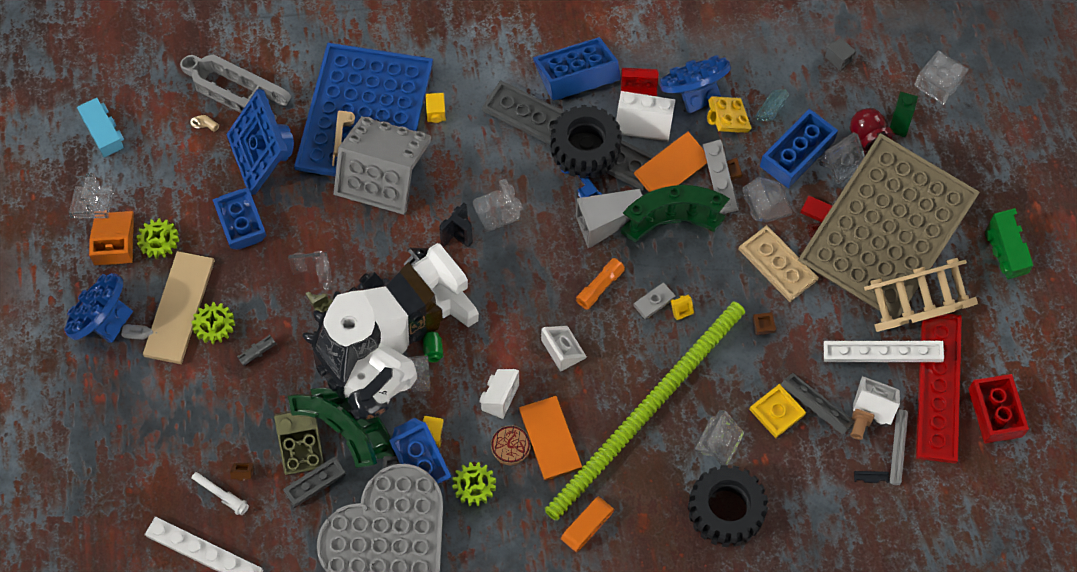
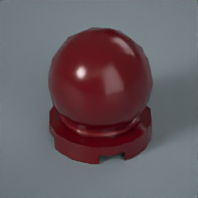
M865 108L859 110L851 118L849 127L851 135L856 141L860 142L859 149L865 156L880 133L891 140L895 136L893 130L887 127L885 117L876 109Z

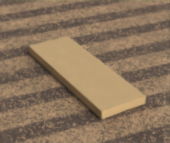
M177 251L151 328L153 334L149 335L143 352L144 357L182 364L193 330L192 321L195 320L193 315L199 312L198 308L201 306L215 262L214 258Z

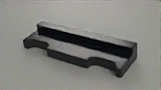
M854 471V482L863 480L864 483H879V481L889 483V472Z

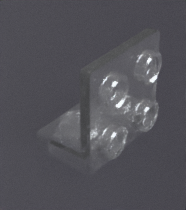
M327 252L295 253L288 256L293 275L317 273L319 283H323L324 290H332L331 266Z

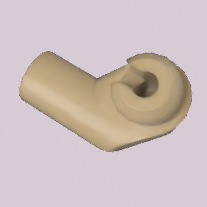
M206 115L193 117L190 121L194 128L208 127L213 132L219 128V124Z

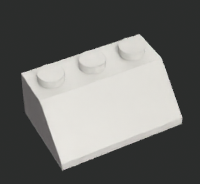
M621 91L616 121L620 125L622 135L668 142L675 99Z

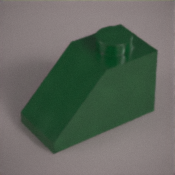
M900 91L890 123V128L895 135L907 136L918 96Z

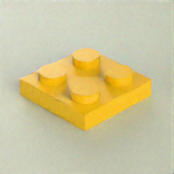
M780 384L750 406L749 409L775 438L806 414L803 408Z

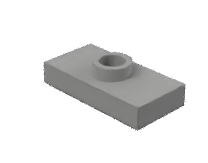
M663 282L636 301L633 306L646 320L669 304L676 296Z

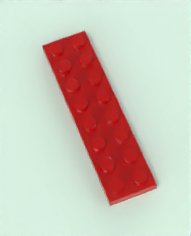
M943 314L921 320L920 341H943L944 361L919 363L916 459L954 464L958 462L962 315Z

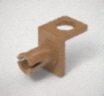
M855 409L851 417L855 423L850 436L862 440L866 426L870 427L875 415Z

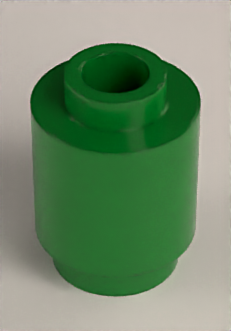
M437 332L426 333L422 340L424 358L429 362H438L443 357L442 338Z

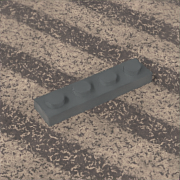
M794 373L790 374L782 382L781 386L788 393L797 397L803 405L812 409L820 418L826 420L835 430L842 434H845L855 423L854 420Z

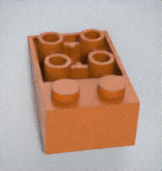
M133 211L95 214L89 241V256L94 266L133 263Z

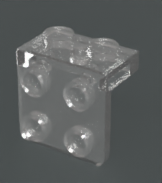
M506 178L499 181V190L473 200V206L487 232L521 220L522 204L519 199L516 200L514 196L515 190L512 184H508Z

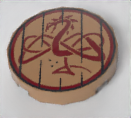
M505 426L493 435L491 451L500 463L517 465L529 455L530 438L519 427Z

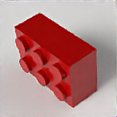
M1013 375L973 380L968 390L984 444L1022 438L1029 430Z

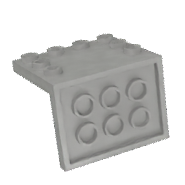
M361 116L338 148L334 195L404 215L407 211L412 169L430 144L431 135Z

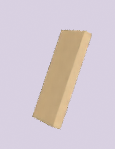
M767 225L739 246L738 250L789 302L793 301L819 279L809 267L798 261L799 257Z

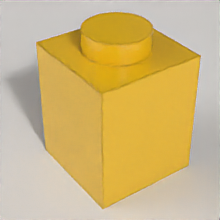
M444 93L426 94L428 122L439 123L446 121Z

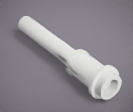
M198 472L192 475L193 480L221 498L222 503L232 508L235 514L243 515L249 507L247 501L240 500L230 491L225 492Z

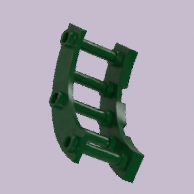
M674 185L659 188L636 199L625 209L623 214L631 220L621 229V234L636 243L642 236L653 230L654 227L661 224L680 223V221L692 222V224L702 226L715 233L725 220V215L721 214L720 211L730 198L714 190L693 185Z
M330 388L310 389L311 395L294 394L288 396L292 416L303 415L320 418L326 421L325 423L337 433H341L344 436L356 468L377 464L376 457L380 459L384 458V456H396L389 441L391 437L380 418L375 417L370 420L359 419L356 421L350 415L349 411L352 408L348 403V397L345 400H341L336 392H333Z

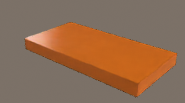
M688 131L637 169L634 175L648 192L663 187L680 185L707 164L705 151Z
M557 396L519 407L520 415L530 438V443L544 481L581 470L582 464Z

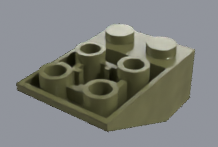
M291 410L275 413L274 419L285 475L314 470L324 464L317 417L292 416Z

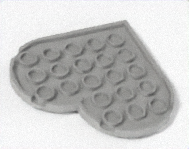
M396 464L380 470L365 486L361 503L339 508L323 523L317 539V553L325 571L440 572L443 497L437 482L425 470L410 464Z

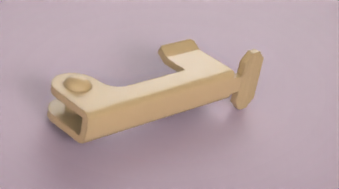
M338 111L332 166H334L335 156L338 157V148L342 143L343 127L354 124L355 115L352 112Z

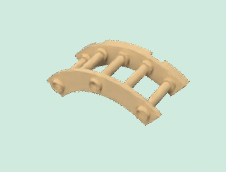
M958 258L947 260V265L929 270H925V267L914 269V274L882 282V278L870 281L871 285L864 287L866 291L874 288L882 315L881 322L874 324L876 332L908 324L910 319L914 323L951 313L961 308L964 309L977 305L976 297L969 298L966 295L958 267L959 265L966 264V260L959 261ZM951 268L958 293L957 302L952 299L944 269ZM937 272L944 297V306L937 308L935 304H932L925 278L926 274ZM917 277L925 307H923L924 311L914 314V311H911L903 281ZM896 283L904 312L902 313L903 317L895 319L889 315L882 286Z

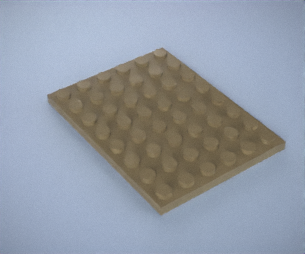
M880 133L798 261L880 311L874 288L865 291L864 287L871 285L870 281L880 278L884 282L914 274V269L925 267V270L931 269L980 192ZM917 277L903 281L909 302L919 288ZM896 283L882 286L889 315L893 319L899 318L903 308Z

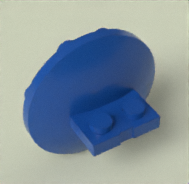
M716 55L708 60L696 62V60L688 61L685 63L686 66L681 68L674 67L669 70V74L660 79V88L666 93L682 94L687 112L697 111L709 105L708 100L711 96L721 97L717 82L731 70L730 62L726 58H719Z
M102 274L88 291L84 290L78 297L79 302L76 306H72L67 313L69 318L64 331L69 338L78 340L94 331L107 342L112 343L121 327L133 312V310L119 300L123 288V279L118 274Z

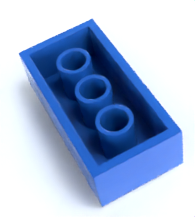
M808 109L762 156L760 167L789 189L835 142L838 130L811 109Z

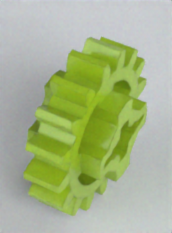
M158 218L157 222L154 223L151 219L150 225L144 223L145 229L139 228L141 235H137L139 241L137 244L141 248L142 253H147L149 258L152 255L156 259H158L159 255L165 258V253L172 254L171 249H177L175 242H179V233L173 223L169 225L168 220L162 223L161 219Z
M215 302L212 303L211 307L206 303L205 309L198 308L199 314L193 315L195 320L192 321L194 327L192 329L197 334L199 340L203 338L204 343H207L209 340H211L212 344H215V340L222 343V338L228 339L227 333H233L234 331L231 327L235 326L233 313H230L228 307L224 308L222 303L218 307Z
M469 462L468 468L462 465V472L456 470L457 477H453V483L455 484L452 487L453 491H457L455 493L456 498L461 497V503L467 500L469 506L473 502H476V505L479 506L480 501H483L485 504L487 503V496L489 498L493 497L491 491H496V486L493 485L496 483V478L492 477V470L487 472V465L481 468L480 462L476 466ZM484 478L487 479L488 486H486V484L483 483ZM461 481L466 485L464 491L461 488Z

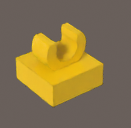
M689 295L671 300L673 315L676 320L694 314L692 299Z

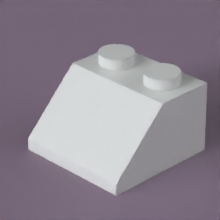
M497 369L495 375L490 376L487 384L489 388L487 392L482 393L479 401L482 411L504 419L519 387V370Z
M862 376L853 403V411L860 409L874 414L876 422L891 425L900 405V390Z

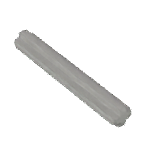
M899 409L896 413L890 484L900 485L902 482L908 411Z

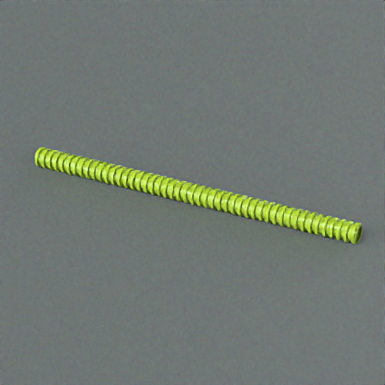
M732 302L727 307V310L723 311V314L716 319L712 327H709L708 331H705L704 335L693 344V348H690L689 352H686L685 356L677 362V365H674V369H671L670 373L666 374L662 382H659L658 386H655L654 390L650 392V395H647L646 399H643L642 403L638 405V408H635L634 412L626 418L627 421H623L622 425L618 427L619 430L614 431L615 434L610 436L611 439H607V443H603L602 447L598 449L599 452H595L590 461L583 465L582 470L578 471V475H574V479L570 480V484H566V488L561 490L562 493H558V497L553 498V502L549 503V507H545V512L552 519L558 521L560 519L559 516L564 515V511L568 510V506L571 507L572 502L576 501V497L579 498L580 493L585 491L584 488L587 489L589 487L588 484L593 483V479L595 480L597 475L601 474V470L603 471L605 466L609 465V461L611 462L613 457L617 456V452L620 453L621 448H624L625 444L629 443V439H632L633 435L637 434V430L639 431L641 426L648 422L649 417H652L653 413H656L657 409L661 407V404H664L665 400L673 394L672 391H676V387H679L680 383H683L684 379L688 377V374L695 370L696 366L703 361V357H706L707 353H710L711 349L722 340V336H725L726 332H729L730 328L745 314L742 305Z

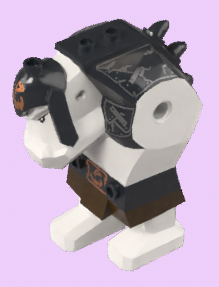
M438 243L430 247L426 257L411 266L407 262L393 279H383L384 285L366 288L365 284L360 283L358 290L343 294L339 291L334 292L333 302L327 311L320 312L316 310L313 312L315 320L319 323L318 330L314 331V333L305 332L302 334L305 341L312 344L318 373L321 377L324 376L330 389L333 392L335 391L341 400H345L348 397V403L352 408L349 412L356 421L359 419L370 420L383 414L389 409L388 403L390 398L400 391L411 388L417 380L413 361L402 355L410 344L421 340L426 333L438 330L440 322L450 314L467 327L478 322L479 313L463 292L468 288L466 275Z

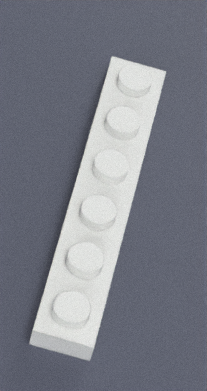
M824 341L823 344L824 362L944 361L943 341Z
M157 517L154 518L145 533L146 537L218 572H263L261 567Z

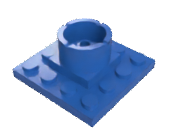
M261 89L256 90L226 134L246 188L249 187L251 195H256L280 161H287L289 159L288 157L291 156L294 146L290 128L285 124H277L269 100L264 90Z

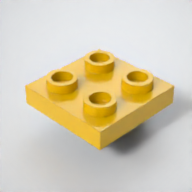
M710 97L708 103L711 109L707 115L710 125H716L718 131L748 133L752 129L741 98Z

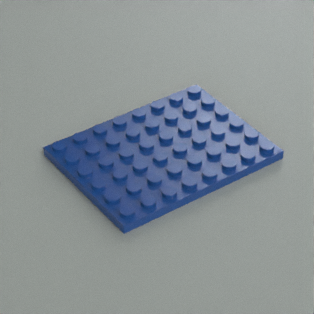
M327 43L297 154L295 170L336 176L337 157L335 156L334 166H332L338 111L352 112L355 115L354 124L343 127L341 142L344 141L361 116L370 117L380 122H388L398 127H406L417 132L432 71L433 59Z

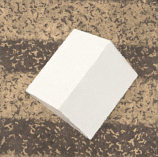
M568 326L544 327L542 329L541 341L560 372L587 357Z

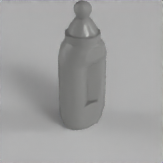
M127 324L123 325L121 335L128 339L144 340L153 334V330L143 325Z

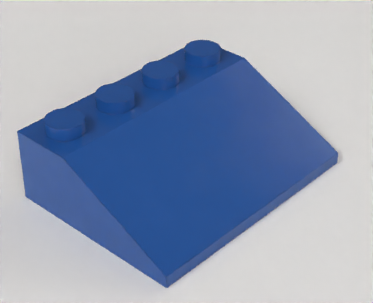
M600 37L533 57L544 86L553 101L621 80L618 60Z

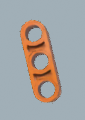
M600 496L596 497L564 532L561 540L577 553L609 519L615 509Z

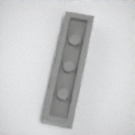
M721 139L703 144L714 191L730 198L720 213L727 214L738 211Z

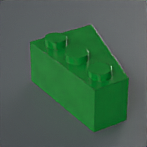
M1016 208L995 213L985 230V237L990 241L993 247V254L998 258L1001 272L1006 275L1007 280L1029 274L1034 266L1027 243H1022L1019 233L1023 231L1022 227L1016 224L1014 217L1017 214Z

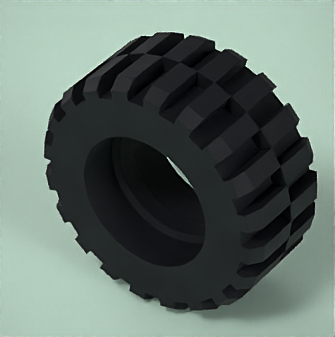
M581 105L579 108L574 106L570 108L569 112L568 110L562 112L561 117L559 116L555 120V124L551 129V155L554 157L556 165H561L560 169L562 171H569V175L574 177L579 175L580 178H585L586 176L595 178L597 174L603 175L607 169L611 170L614 167V163L619 159L622 131L620 130L619 123L615 121V117L612 114L608 115L605 109L601 108L599 110L597 106L593 105L592 107ZM579 133H592L598 136L603 144L597 149L583 151L572 146L569 140Z
M721 465L718 470L717 467L709 469L708 473L704 472L701 474L699 480H696L693 485L688 502L690 522H694L693 528L695 531L698 532L700 530L702 532L701 537L704 540L707 537L710 538L711 544L717 545V542H720L722 547H729L730 543H733L734 547L739 546L742 541L745 543L750 541L752 536H756L762 527L768 510L766 506L768 497L764 495V486L762 484L758 485L759 479L755 475L751 477L749 475L750 471L747 469L740 471L738 470L739 466L735 465L732 468H728L727 465ZM719 491L736 493L745 502L746 514L743 518L736 521H725L718 518L709 507L711 495Z

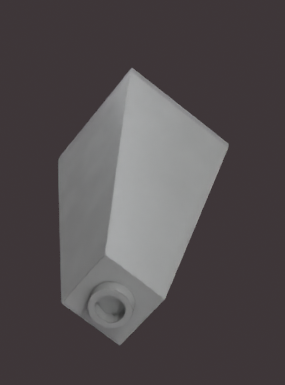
M640 189L577 199L576 219L588 248L593 247L623 228L631 220L623 212L636 199L643 196Z

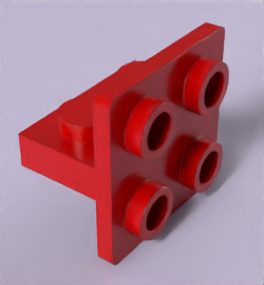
M622 68L621 91L657 97L658 70Z

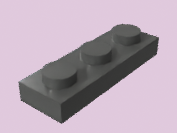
M333 457L284 488L283 491L295 508L344 477L346 472L338 460Z

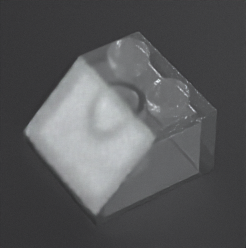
M757 177L742 188L744 199L750 207V214L754 220L767 223L793 214L780 182Z

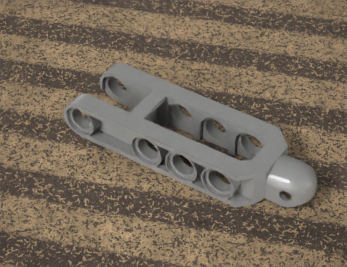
M214 54L205 56L202 59L195 55H188L180 63L182 71L193 78L197 92L240 113L257 89L264 90L268 99L283 106H286L291 100L290 93L285 89ZM215 72L253 92L248 99L245 97L241 98L231 93V90H225L214 82H209L205 79L209 73Z

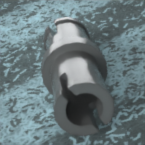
M269 334L257 344L253 343L251 348L238 355L237 358L243 366H246L255 358L262 357L264 352L277 344Z

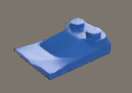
M249 187L212 199L230 248L242 249L261 242L267 236Z
M413 418L394 428L393 435L389 441L400 464H410L425 470L434 478L438 485L452 478L450 470L426 422Z

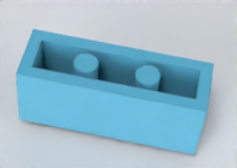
M95 98L77 107L103 157H107L124 148L121 142L124 138L120 130L116 131L114 129L116 124L112 116H107L106 113L109 112L104 103L100 104L98 98Z

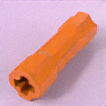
M612 258L588 287H585L576 297L577 303L588 310L606 288L625 271L624 265L616 258Z

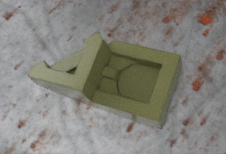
M311 292L305 293L315 311L325 312L333 302L324 293L322 295H312Z

